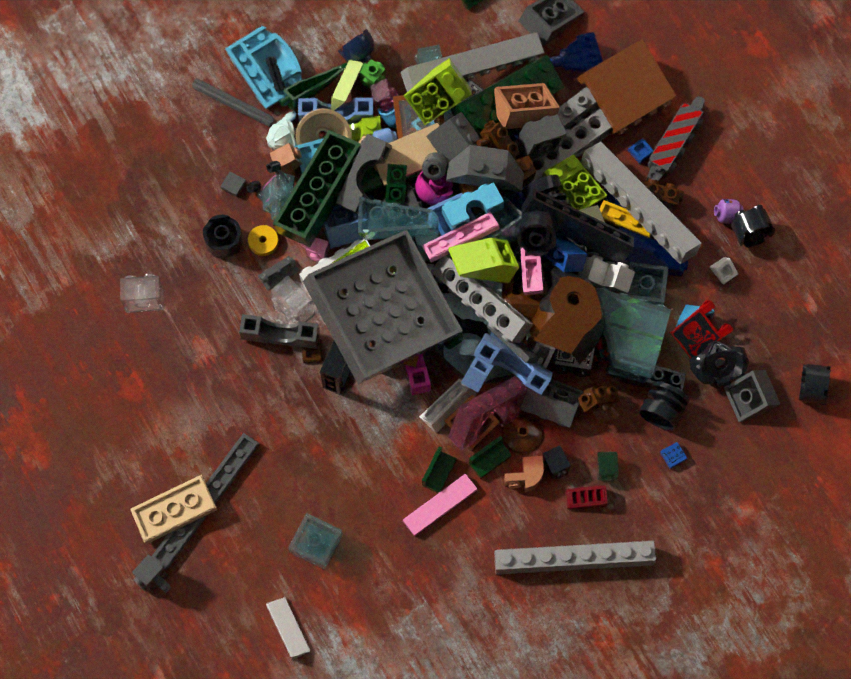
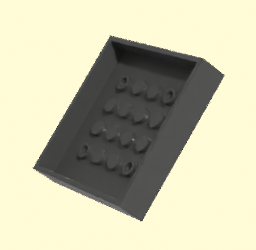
M407 230L309 273L302 281L358 385L454 339L463 331ZM389 269H393L395 273H391ZM340 291H344L346 296H343ZM417 319H420L422 324H419ZM369 342H372L374 347H370Z

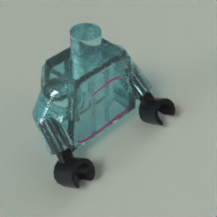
M272 161L266 165L269 173L276 172V174L262 187V190L259 181L250 182L251 185L247 186L249 193L256 192L258 194L257 197L263 202V210L271 213V219L273 220L276 219L294 189L295 176L285 174L284 171L281 172V164L278 161Z

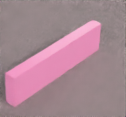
M489 212L422 245L432 263L450 254L449 247L474 242L499 230L500 227L493 214Z
M464 474L404 518L403 522L415 537L475 493L477 488L468 476Z

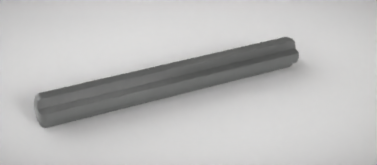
M195 78L192 83L194 89L266 126H271L274 122L273 116L198 78Z

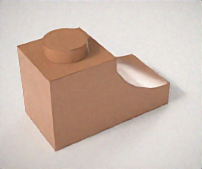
M288 143L270 152L272 161L280 162L282 174L290 179L296 176V168L302 165L300 159L302 155L298 147Z

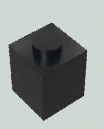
M560 445L542 454L543 462L551 478L557 477L559 479L568 474L570 464Z

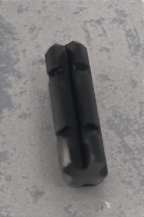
M276 57L266 58V63L269 67L272 81L275 83V91L281 92L285 89V85L282 81Z

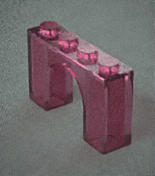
M514 376L459 406L448 438L460 450H463L475 443L481 426L491 414L500 422L499 424L502 427L517 418L528 388Z

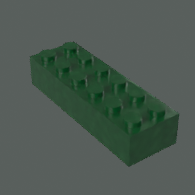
M545 55L465 99L451 109L455 115L462 112L480 136L479 133L484 129L486 123L492 120L495 123L500 122L496 113L495 87L545 83L551 94L565 87L548 55Z
M328 130L273 222L279 234L307 247H311L336 204L337 194L345 184V176L353 166L352 161L358 155L361 143Z

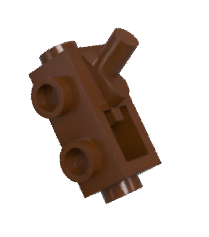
M492 120L486 123L484 129L479 133L483 139L477 140V146L483 147L487 145L489 148L508 150L514 160H516L520 152L518 151L517 144L508 136V130L500 122L495 123Z
M648 179V182L641 181L672 214V205H678V202L683 200L684 191L677 189V185L667 183L666 186L659 185V181Z
M612 385L609 387L601 386L597 389L590 387L583 391V394L578 398L579 405L584 412L603 410L604 412L608 411L613 419L620 416L613 406L620 401L617 389Z

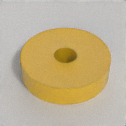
M260 225L250 231L248 244L253 253L259 256H267L277 249L278 236L272 227ZM265 238L266 242L262 243L260 240Z

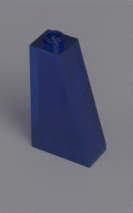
M619 227V230L634 237V248L623 262L629 266L628 269L682 276L684 270L688 269V260L680 264L658 241Z

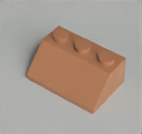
M545 83L495 87L494 89L497 118L506 129L523 128V125L529 121L535 122L547 115H550V117L557 115L560 109Z

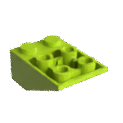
M449 58L430 71L404 95V98L424 125H427L471 96L472 93L471 87Z
M574 154L543 172L542 178L555 174L559 176L563 189L558 193H566V199L570 201L571 207L577 210L589 208L607 197V194Z
M487 238L448 248L460 277L509 283L519 268L508 240Z

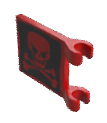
M706 300L693 314L670 332L690 359L701 354L710 342L719 341L733 331V327L728 323H724L717 331L705 314L715 308V304L710 300Z

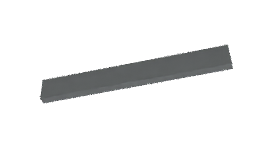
M245 433L241 435L206 482L215 505L260 446L257 441ZM208 515L169 533L151 557L167 571Z

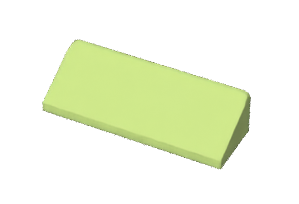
M349 60L332 96L331 110L334 111L345 103L363 65L362 62Z

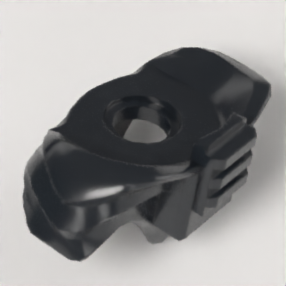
M713 341L708 344L701 354L692 357L689 360V364L693 374L703 384L716 383L719 387L730 385V380L744 376L749 359L745 348Z

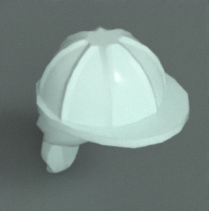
M295 111L287 113L282 120L273 124L269 129L266 139L268 146L273 151L288 143L297 146L294 138L295 129L291 123L296 117Z

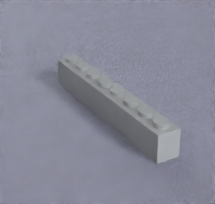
M536 32L405 68L401 75L408 92L430 71L449 58L467 81V79H473L474 75L480 74V76L490 74L491 70L496 69L499 72L507 69L509 65L517 67L527 60L529 63H532L539 59V56L544 51Z
M602 142L584 150L580 163L674 259L682 264L697 254L702 243Z
M654 541L495 550L494 560L495 574L649 566L654 565L656 556Z

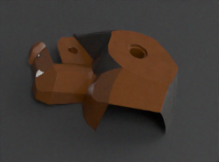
M542 262L544 293L524 295L522 286L521 294L514 295L512 293L514 276L509 283H502L501 297L533 324L526 334L527 344L530 349L534 341L572 354L579 365L593 351L603 333L605 322L596 289L590 280L571 272H563L557 267Z

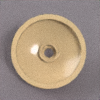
M317 109L305 115L299 122L295 134L296 144L300 145L322 139L325 135L319 136V133L321 131L327 133L328 130L351 139V129L346 119L338 112L330 109Z

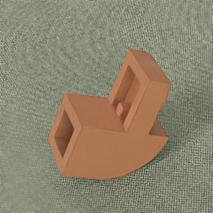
M542 456L523 457V473L505 474L504 485L509 486V488H520L521 485H524L525 492L534 490L540 484L543 476Z

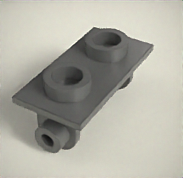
M288 256L259 274L258 278L269 291L300 270L295 265V260Z

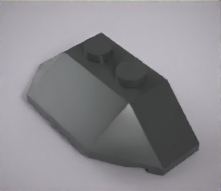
M470 145L448 163L446 181L481 186L486 183L489 185L494 182L497 189L522 192L524 173L508 150Z

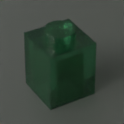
M598 452L596 456L597 480L613 482L619 475L617 452Z

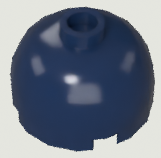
M366 29L362 34L357 35L346 43L338 52L347 62L353 60L364 64L372 58L370 54L374 50V40Z

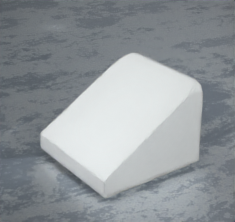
M723 257L710 266V269L722 284L738 275L730 258Z

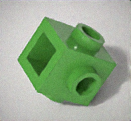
M372 59L362 65L359 71L360 82L375 92L386 81V69L380 62H375Z

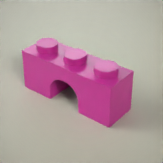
M423 354L419 355L416 367L405 365L412 395L431 391L427 366H425Z

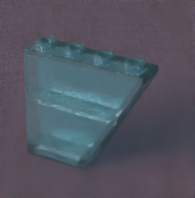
M597 287L596 292L605 322L603 333L613 367L651 378L671 309L661 304H651L644 299L631 298L624 293H614L608 288Z

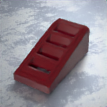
M606 485L566 489L567 509L607 507ZM581 493H584L585 502L581 503ZM588 493H592V502H589ZM597 493H600L601 501H597ZM572 494H576L577 503L573 504Z

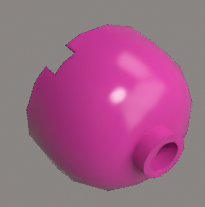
M422 171L416 180L415 189L423 202L436 205L447 200L453 194V182L446 181V174L440 179L431 180Z

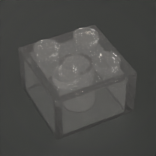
M147 274L144 277L129 275L125 278H120L121 302L126 313L164 310L163 286L159 276Z
M286 276L270 290L271 300L274 303L272 306L278 313L282 312L286 316L285 319L289 324H296L299 321L308 322L316 315L314 302L289 276Z

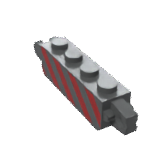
M696 97L691 105L688 103L681 105L649 158L648 167L650 171L646 179L647 181L648 179L660 181L663 177L666 178L668 173H673L677 166L675 163L677 158L681 159L686 151L685 145L692 142L695 136L693 132L695 129L699 130L704 121L702 119V110L705 104L703 97Z

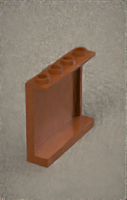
M643 39L577 78L580 84L585 82L614 130L610 133L611 135L616 132L619 135L628 130V125L631 123L633 126L643 121V116L646 114L648 117L658 112L656 108L660 106L662 108L667 107L673 103L671 99L676 97Z

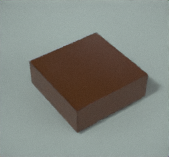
M318 343L317 349L302 347L303 363L322 362L321 343Z

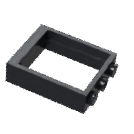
M333 341L320 370L324 389L341 395L351 370L337 344Z

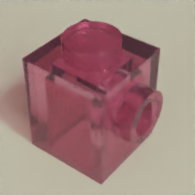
M387 79L370 86L373 102L378 108L384 112L394 107L393 96H399L397 89Z

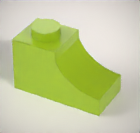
M380 116L362 117L360 121L349 124L351 139L359 142L363 136L367 134L372 136L374 131L381 130Z

